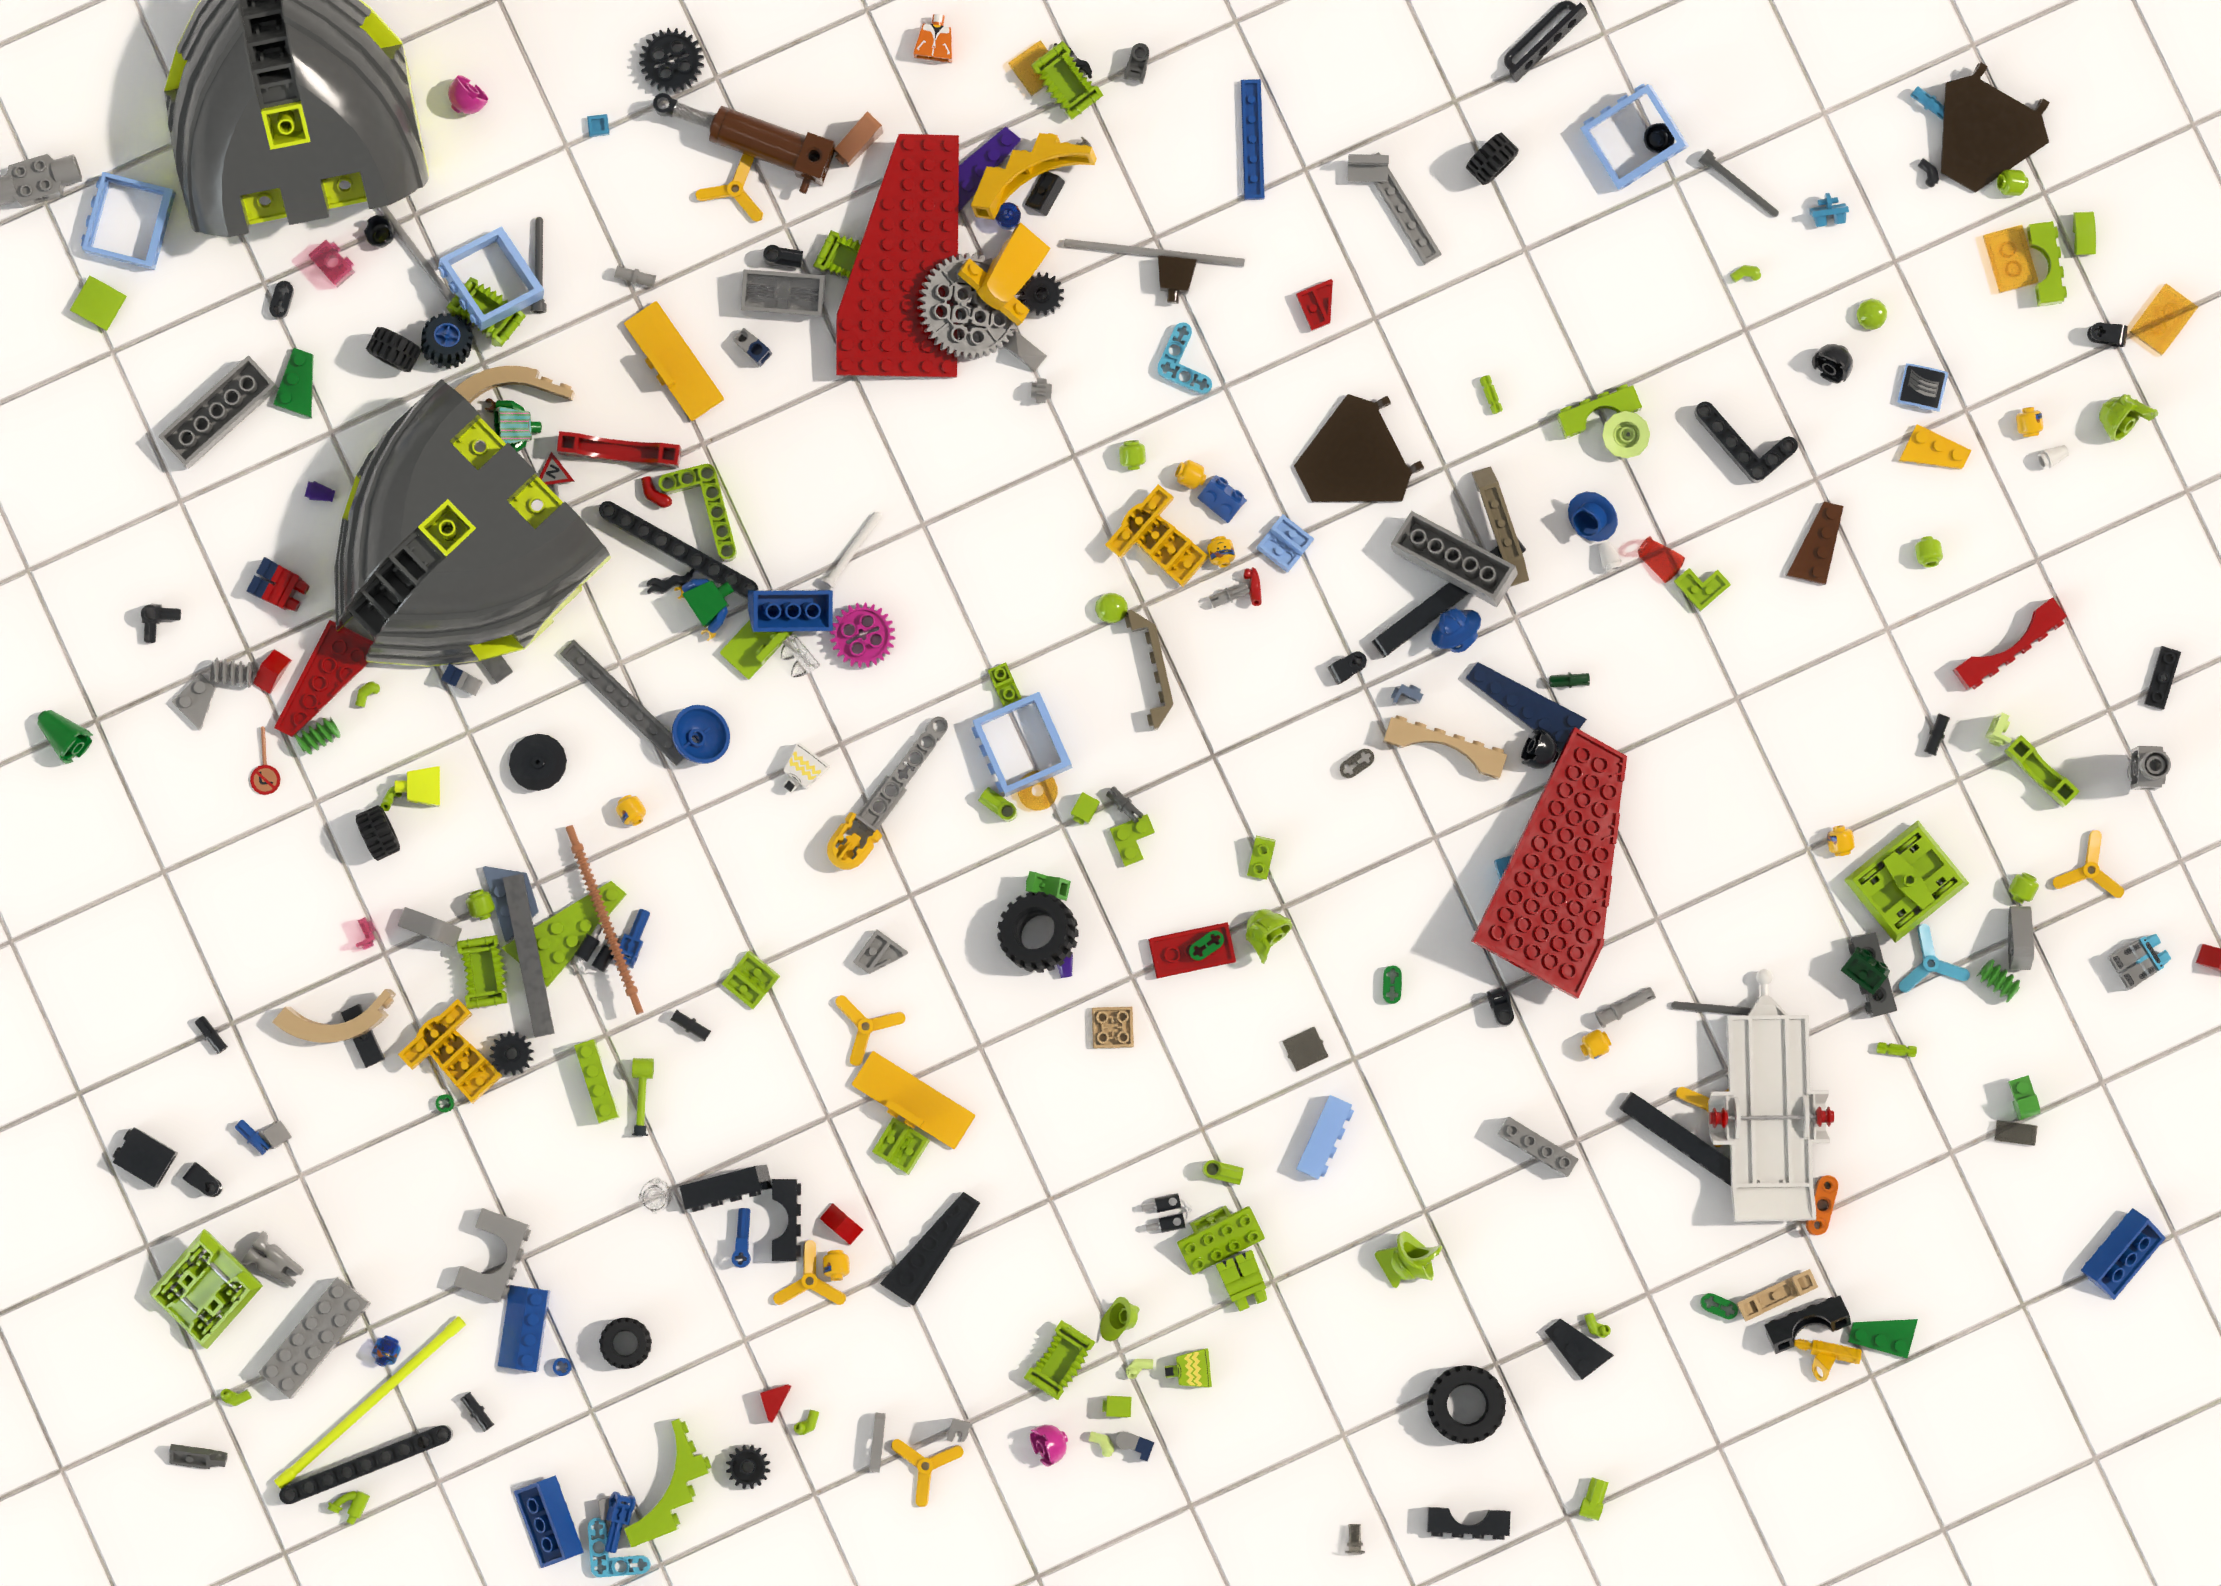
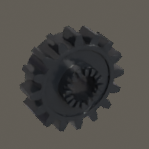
M1038 272L1037 278L1031 276V281L1025 283L1026 288H1021V292L1025 293V295L1020 296V299L1026 300L1024 305L1029 307L1030 314L1034 311L1036 312V317H1039L1040 313L1047 317L1048 312L1055 314V307L1061 308L1058 302L1064 301V297L1060 296V294L1064 293V289H1059L1062 285L1061 282L1055 283L1056 276L1050 279L1047 272L1044 277H1041L1040 272ZM1041 290L1048 293V296L1044 299L1037 297V293Z
M508 1031L507 1037L500 1034L501 1040L494 1039L493 1041L496 1046L490 1047L494 1054L489 1055V1057L495 1058V1061L491 1064L493 1066L499 1065L497 1068L498 1072L504 1069V1075H508L509 1071L512 1072L513 1076H516V1071L523 1074L524 1067L530 1068L528 1062L534 1061L530 1054L535 1051L529 1049L532 1042L526 1043L527 1037L525 1035L519 1038V1032L512 1036V1033ZM510 1048H515L517 1051V1056L514 1059L507 1057V1051Z
M752 1444L750 1449H747L746 1445H743L741 1451L735 1448V1455L729 1454L732 1460L726 1461V1464L730 1465V1469H727L726 1473L732 1474L729 1480L735 1479V1486L741 1483L743 1489H746L747 1485L754 1489V1483L761 1486L760 1480L768 1479L764 1474L771 1471L766 1468V1465L771 1462L764 1459L767 1457V1453L760 1454L762 1448L754 1450V1445ZM745 1461L753 1463L754 1469L752 1472L747 1473L743 1470Z

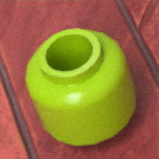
M2004 170L1997 179V187L2003 195L2020 196L2029 185V180L2022 170Z
M1139 440L1124 441L1123 445L1119 447L1120 464L1128 467V470L1140 469V465L1146 462L1145 446Z
M1932 536L1921 538V541L1915 545L1917 561L1923 567H1935L1943 559L1941 542L1933 539Z
M2025 872L2015 875L2009 887V892L2013 895L2012 899L2021 904L2024 901H2032L2039 888V884L2036 882L2037 878Z
M483 889L469 893L465 901L470 916L479 918L480 921L490 918V913L495 909L491 894L488 891H483Z

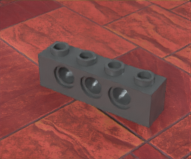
M1876 932L1850 939L1851 943L1848 944L1851 955L1857 947L1864 948L1871 953V957L1875 960L1884 962ZM1888 977L1878 988L1882 993L1880 1001L1874 1000L1872 994L1859 985L1861 994H1865L1867 1002L1864 1003L1867 1015L1870 1014L1871 1018L1897 1011Z

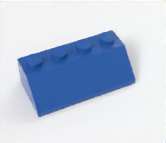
M748 590V613L752 631H833V590Z
M2132 1208L2104 1243L2098 1247L2093 1256L2085 1263L2081 1271L2098 1288L2115 1300L2166 1237L2150 1219Z
M510 1285L498 1366L538 1372L550 1290Z
M556 1475L513 1491L541 1569L584 1553Z

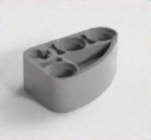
M2010 906L2008 915L2009 970H2031L2034 960L2031 907Z
M404 907L397 925L454 948L462 931L460 927Z

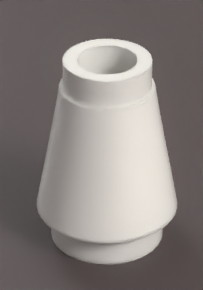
M2065 445L2041 450V453L2037 455L2039 464L2043 469H2050L2069 456V450Z
M1607 541L1598 545L1603 569H1606L1607 573L1620 569L1622 561L1610 542Z

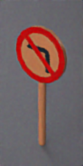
M262 726L263 765L253 770L250 782L252 788L257 793L269 795L278 789L281 778L276 768L267 765L265 727Z

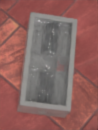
M743 269L741 310L823 316L825 275Z

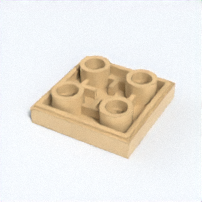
M1133 1006L1092 1008L1093 1049L1134 1047Z

